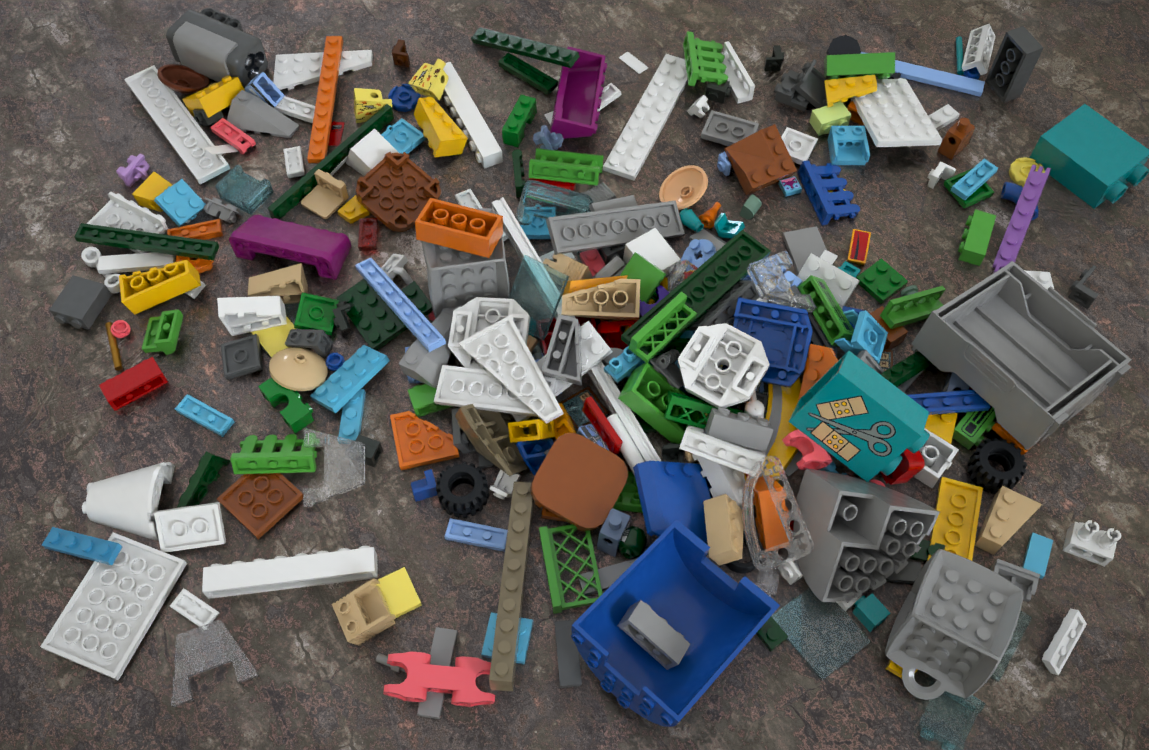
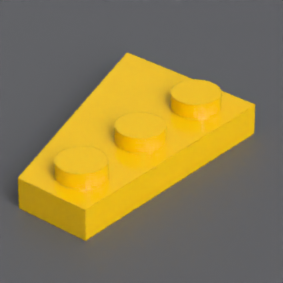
M866 75L824 80L827 108L833 106V103L838 101L843 103L848 101L850 97H861L877 91L876 76Z

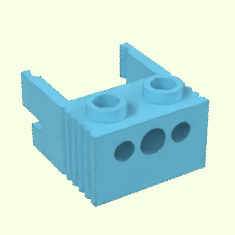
M831 126L827 139L831 165H865L869 161L870 151L865 126Z
M853 309L844 311L843 314L855 326L851 342L841 338L836 339L835 343L845 353L850 351L858 356L860 351L867 350L879 364L888 332L866 310L861 311L859 315Z

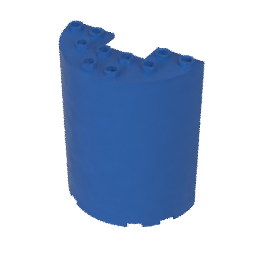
M677 519L571 627V638L588 667L601 681V687L606 692H611L617 697L618 703L623 708H630L648 721L665 727H673L679 723L780 606L746 576L738 584L706 556L710 546ZM640 600L647 603L658 616L664 618L676 632L681 633L684 639L690 643L679 665L667 670L617 626L631 605Z

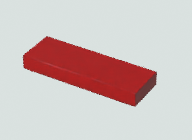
M592 396L585 398L582 411L609 451L614 454L619 453L623 441Z

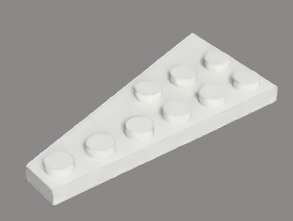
M372 50L342 51L338 76L343 75L344 71H356L372 66ZM324 52L276 55L273 83L279 90L286 88L291 90L299 84L308 85L319 82Z

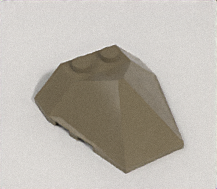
M473 404L459 408L455 415L458 425L479 454L509 476L529 469L518 450L517 442L510 443L508 423L512 420L510 413L475 409Z

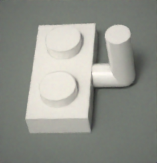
M392 254L381 267L392 281L396 274H398L407 285L413 282L404 269V265L408 262L405 255Z

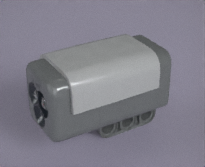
M212 8L203 9L200 13L189 9L167 30L166 38L174 59L213 81L220 82L223 77L230 75L231 77H238L243 88H245L255 76L265 72L268 67V61L261 40L244 32L238 19Z

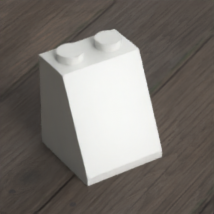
M374 128L350 149L346 164L365 176L384 159L385 154L390 151L391 153L399 152Z
M656 228L625 244L624 266L628 264L636 252L650 263L656 265L666 273V276L669 274L673 275L679 270L681 259Z

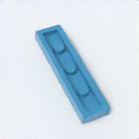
M55 527L51 528L42 544L43 547L49 550L111 566L122 549V546L116 542Z

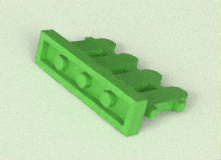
M687 31L683 42L688 85L695 86L697 80L704 83L705 81L715 82L717 85L725 84L728 76L724 74L727 67L722 63L725 56L720 53L723 45L713 40L709 42L700 40V38L694 39L693 32Z
M313 433L307 434L304 439H297L295 434H289L284 440H278L276 435H268L265 440H258L256 435H250L245 438V441L240 442V447L242 448L240 453H232L231 455L234 474L315 472V458L317 457L315 448L320 446L321 441ZM296 446H302L301 451H295ZM257 447H262L260 452H255ZM276 447H282L281 451L275 452Z

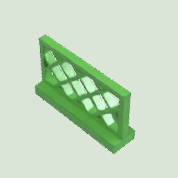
M573 524L549 529L547 526L539 527L553 614L562 613V610L592 605L603 594L590 530L585 531L586 536L580 541L573 536L574 532L578 530ZM562 533L567 537L560 545L553 540V534ZM569 539L579 544L574 552L564 547ZM581 547L590 552L586 560L576 555ZM561 550L570 555L565 564L557 560V555ZM573 558L582 563L577 572L568 567ZM585 566L594 572L590 580L580 575ZM564 570L574 575L569 584L560 578ZM577 578L587 583L581 592L572 587ZM589 586L597 590V598L590 599L584 595ZM568 590L578 595L574 602L565 603L564 595Z

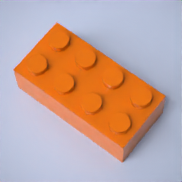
M430 198L415 221L416 239L490 258L503 234V216Z

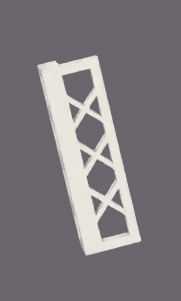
M990 24L971 30L962 64L963 71L977 67L980 75L988 72L996 37Z
M724 42L723 52L721 53L725 58L722 63L727 67L724 74L728 76L727 81H730L729 88H731V94L737 104L753 99L755 85L730 42Z

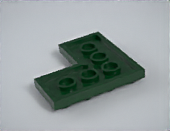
M362 279L336 297L339 303L344 301L353 303L354 307L346 309L345 312L370 348L376 351L408 329L365 279ZM415 281L401 290L424 316L433 311L431 302Z

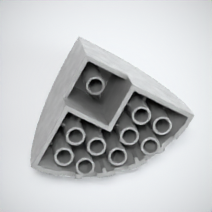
M806 468L794 512L795 551L806 583L821 602L845 601V597L853 595L859 597L870 588L875 590L887 582L886 578L892 573L898 574L908 564L907 559L915 552L918 553L921 549L919 547L920 542L925 535H930L940 511L903 493L869 481L866 482L859 478L834 472Z

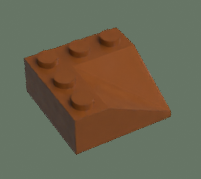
M775 124L759 130L724 149L745 195L779 182V180L790 178L797 171Z

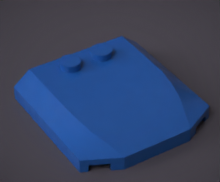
M738 297L733 327L761 341L770 364L760 382L791 388L805 370L813 330L807 310ZM723 365L722 370L728 369L726 365Z
M646 461L636 464L633 470L647 534L659 537L677 519L702 541L708 543L703 501L711 499L713 496L709 490L711 487L707 477L703 478L701 471H703L701 465L664 461Z

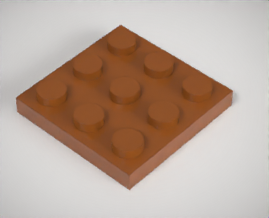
M281 473L244 474L217 498V501L259 540L305 496Z

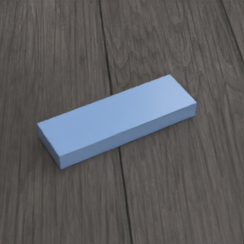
M450 518L444 537L445 540L505 552L508 530Z

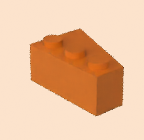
M770 475L746 480L747 486H750L753 490L754 498L751 499V502L756 508L757 518H755V523L762 547L766 551L791 546L790 538H792V532L787 522L790 515L788 508L785 506V499H787L785 487H782Z

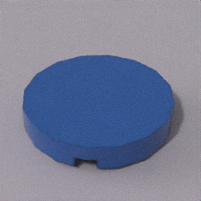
M402 84V86H395L390 90L388 98L392 99L393 109L406 112L416 108L418 98H421V95L416 93L409 84Z

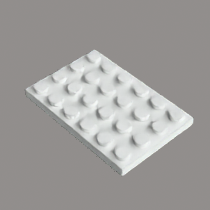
M876 79L877 91L861 97H850L876 147L941 144V136L906 79Z
M113 532L108 541L119 543L122 546L113 565L94 561L40 647L103 675L119 680L186 567L187 562Z

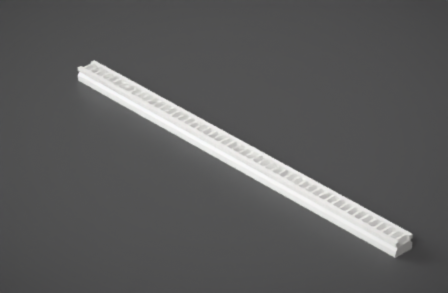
M502 197L500 200L493 201L492 209L495 210L497 215L503 216V231L557 320L558 314L561 315L562 294L505 199ZM602 361L599 362L587 373L612 414H618L645 462L661 461L631 409L618 399L620 395L619 389L611 376L604 372L605 366Z

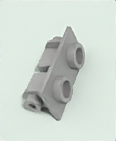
M213 197L212 200L204 198L209 201L203 208L207 214L217 218L219 216V219L228 223H235L237 214L242 216L241 213L236 211L237 207L227 203L225 206L222 204L223 201Z

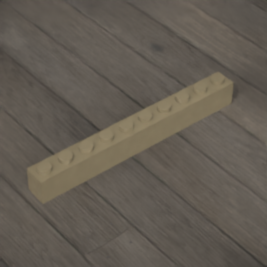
M514 481L489 676L491 690L513 692L534 508L530 482Z

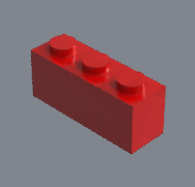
M151 357L130 369H126L119 375L107 379L99 387L108 403L116 411L168 383L155 359Z

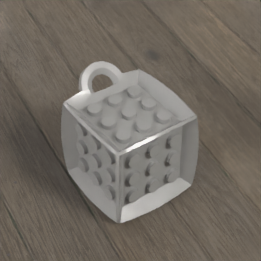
M477 208V210L496 214L494 209ZM503 235L490 258L421 241L427 266L429 296L435 318L442 311L453 315V310L462 307L475 297L509 299V277Z
M937 550L918 574L909 595L897 615L885 650V655L903 668L902 680L906 689L913 696L924 700L935 699L945 691L963 698H968L976 693L992 676L1006 652L1017 626L1024 592L1006 578L974 561L946 550ZM916 669L937 679L936 682L929 687L920 686L914 678Z

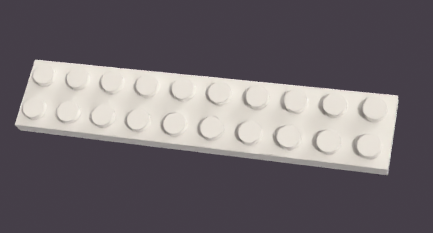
M669 54L665 55L604 163L603 171L635 181L688 82L685 59Z
M154 65L124 79L199 184L230 169L229 164L221 154L212 155L205 149V147H212L214 144L174 91L159 80L157 76L158 70Z

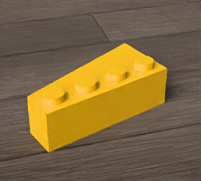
M188 260L166 264L164 268L160 269L153 267L143 273L136 271L130 276L125 274L119 275L121 302L134 315L201 286L199 272Z

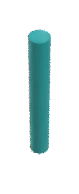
M961 36L956 37L958 75H963L964 73L962 69L963 43Z

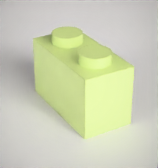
M840 101L828 108L824 106L812 110L809 122L818 136L828 134L831 126H848L851 113L844 103Z

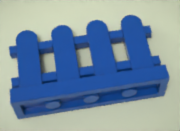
M803 161L797 173L821 225H828L831 218H834V220L844 216L855 218L860 211V207L857 204H850L854 195L850 191L843 190L847 185V180L837 177L841 168L837 165H831V163H827L826 166H816L815 164L811 165L810 161ZM821 177H831V179H822ZM827 190H837V192H828ZM834 203H843L844 205L835 206Z

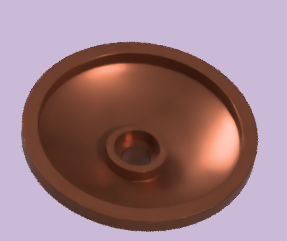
M170 64L158 69L157 76L159 80L176 92L192 94L209 86L208 77L195 72L187 66Z

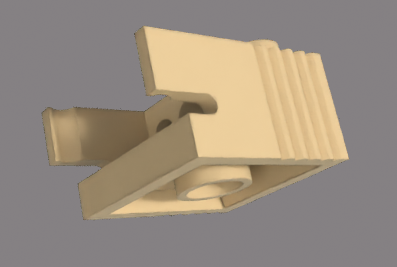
M554 253L552 257L554 262L547 258L543 262L554 283L562 287L564 281L591 279L593 277L588 266L561 253L557 255Z
M375 578L332 604L347 642L358 646L395 624L394 619L396 617L394 614H391L379 586H377V584H380V581Z

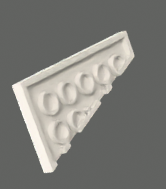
M510 315L458 343L546 424L564 414Z

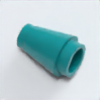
M685 208L679 213L683 225L697 233L703 229L704 224L692 209Z

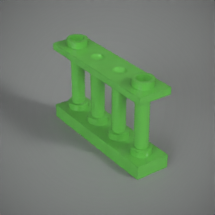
M536 148L535 159H530L529 178L598 186L599 173H602L604 156Z

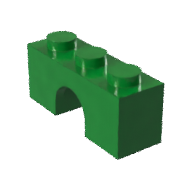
M520 95L502 128L503 144L519 148L525 136L526 123L531 124L537 113L536 98Z
M272 377L258 386L263 397L273 408L281 403H288V406L280 411V414L294 434L314 421L312 408L308 403L303 404L301 401L302 397L298 391L282 387Z

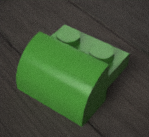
M179 309L162 311L161 316L149 318L142 345V350L145 353L163 351L166 355L175 352L183 321V314Z

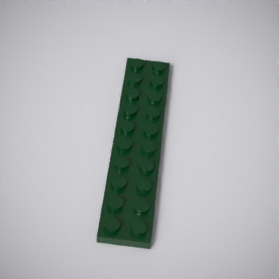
M741 230L621 335V340L629 346L631 338L680 292H683L687 295L685 305L695 311L697 315L652 359L657 358L721 300L740 280H743L770 255L771 250L744 230ZM682 310L678 313V318H687L689 316ZM667 323L666 329H676V323ZM654 335L653 340L663 341L664 337L663 335ZM642 346L640 350L648 355L651 352V346Z

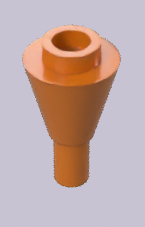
M715 202L712 208L699 216L705 228L710 229L714 227L717 212L721 207L719 202Z

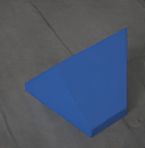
M551 438L521 441L516 444L524 462L534 476L546 457L544 452L553 445Z

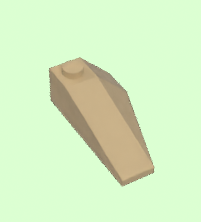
M618 279L614 282L562 295L561 315L615 321L639 320L640 279Z

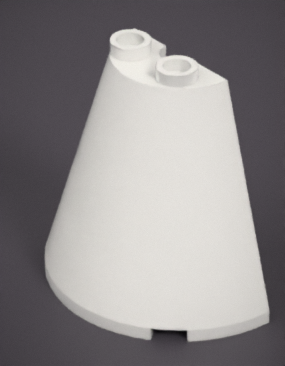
M162 462L94 483H88L86 501L82 505L83 513L87 514L92 522L159 541L154 512L158 510L163 484L172 483L175 465L171 462Z

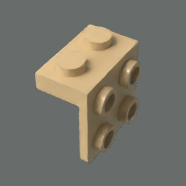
M318 169L314 173L318 185L301 200V205L321 218L328 219L349 196L346 189L347 186L342 180H337L328 172Z

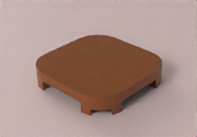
M390 151L364 177L360 176L357 180L355 194L359 203L387 228L396 232H405L415 226L416 219L430 198L440 199V182L437 178L432 179L409 159V154L405 152L403 154L391 153Z
M566 433L559 436L553 443L534 476L530 486L531 495L539 508L547 509L575 525L578 530L583 532L594 530L604 523L610 510L615 505L626 484L628 470L624 461L614 453L582 435Z

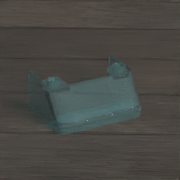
M528 180L523 187L515 218L521 226L531 224L534 216L547 219L548 217L591 212L589 205L593 203V200L589 195L535 180Z

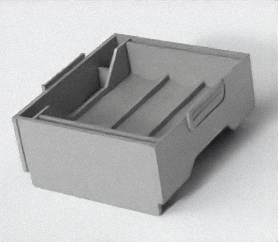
M1013 261L939 309L932 311L912 342L913 347L911 349L913 352L918 350L940 371L957 374L995 409L997 423L1021 443L1025 450H1029L1037 442L1041 443L1048 436L1052 435L1061 424L1064 425L1092 403L1108 386L1113 387L1124 373L1131 368L1128 363L1132 360L1094 329L1098 324L1090 320L1055 291L1053 287L1050 286L1048 289L1043 287Z

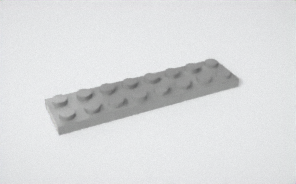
M676 200L548 217L546 219L555 255L625 245L654 228L658 230L664 239L679 237L685 234Z

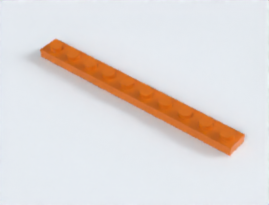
M326 36L307 157L308 163H319L327 156L343 47L342 36Z

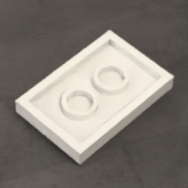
M812 253L797 276L803 282L811 275L823 279L841 309L846 305L860 280Z
M219 502L154 512L162 552L166 553L226 543Z

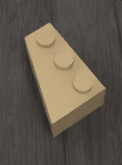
M302 263L249 277L248 297L280 296L284 304H299L302 292L308 294V284Z
M1002 486L992 500L974 546L995 555L1042 504Z
M727 494L703 501L708 546H710L708 551L709 557L718 565L742 559L744 511Z

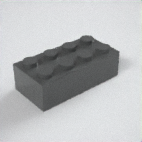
M1024 26L1006 32L985 80L1003 103L1021 96L1043 50L1041 44Z

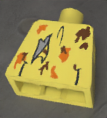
M437 59L434 65L424 63L408 84L416 93L440 100L449 79L443 70L446 63L441 59Z
M354 88L356 123L368 121L386 104L392 107V99H382L380 90Z

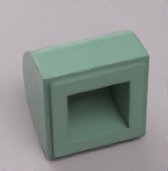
M753 194L750 195L741 209L740 216L748 220L752 219L762 205L760 199Z

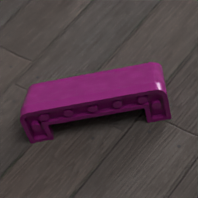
M568 46L567 49L578 51L580 57L571 68L564 66L561 68L550 133H560L564 139L591 137L592 134H596L598 126L595 121H598L600 113L597 109H600L602 101L599 97L602 96L604 88L601 85L604 84L605 80L603 73H605L607 63H605L606 56Z
M259 214L252 215L233 231L229 238L233 251L238 258L253 261L256 256L255 252L298 261L315 265L319 276L334 280L337 279L352 247L348 236L343 233H335L326 229L321 230L308 225L304 226L294 222L281 221L277 218L272 219Z

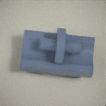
M546 125L541 126V131L533 136V141L536 145L544 144L540 146V149L558 150L564 140L562 134L550 133Z

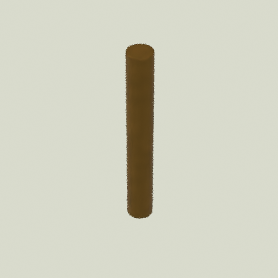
M107 322L105 327L114 368L116 371H120L123 367L116 337L111 334L110 330L113 323Z

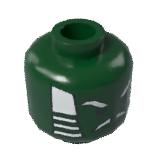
M630 526L625 530L618 547L623 557L632 559L633 557L641 556L647 543L644 531L635 526Z

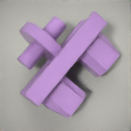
M139 154L137 157L131 155L127 159V168L119 167L116 170L126 186L131 187L140 178L146 180L149 177L146 171L150 166L145 161V156Z

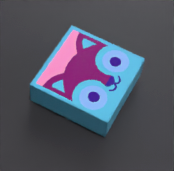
M795 176L779 180L778 185L785 197L801 193L802 188Z

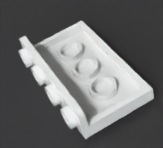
M113 192L108 193L111 200L87 223L157 234H165L168 229L165 223L166 220L160 214L156 215L148 208H142L134 201H128L121 194ZM130 249V250L134 251L135 253H147V252H148V251H141V250Z

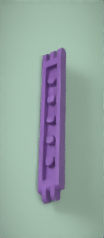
M1032 165L992 266V268H995L994 273L1008 265L1011 261L1015 263L1051 168H1047L1045 173H1042L1043 166H1040L1037 172L1035 171L1036 165Z

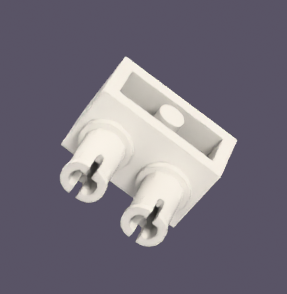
M1088 520L1086 523L1074 522L1067 529L1063 551L1105 567L1114 558L1116 544L1121 538V533L1118 530L1114 531L1113 528L1107 531L1099 530L1098 523H1092V520Z

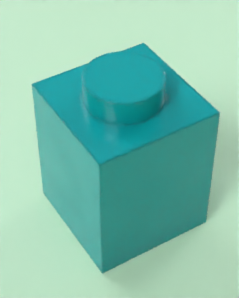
M873 593L867 598L864 595L854 603L856 607L852 612L869 632L878 627L890 615L887 608Z

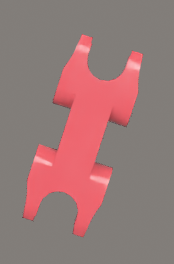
M799 429L789 433L782 439L787 447L793 446L802 453L803 457L796 463L800 470H806V468L819 470L828 466L833 461V455Z
M410 651L388 654L387 664L403 668L407 678L400 684L384 685V695L403 701L425 702L427 692L452 694L451 704L465 707L490 705L495 702V695L480 691L475 681L480 675H490L491 662L476 657L461 656L455 658V667L430 665L431 655L428 653Z

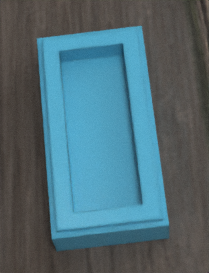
M1032 532L1029 537L1022 568L1040 574V579L1045 576L1053 540Z

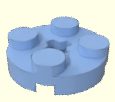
M694 239L684 251L681 262L687 270L691 268L698 269L716 253V247L709 240Z

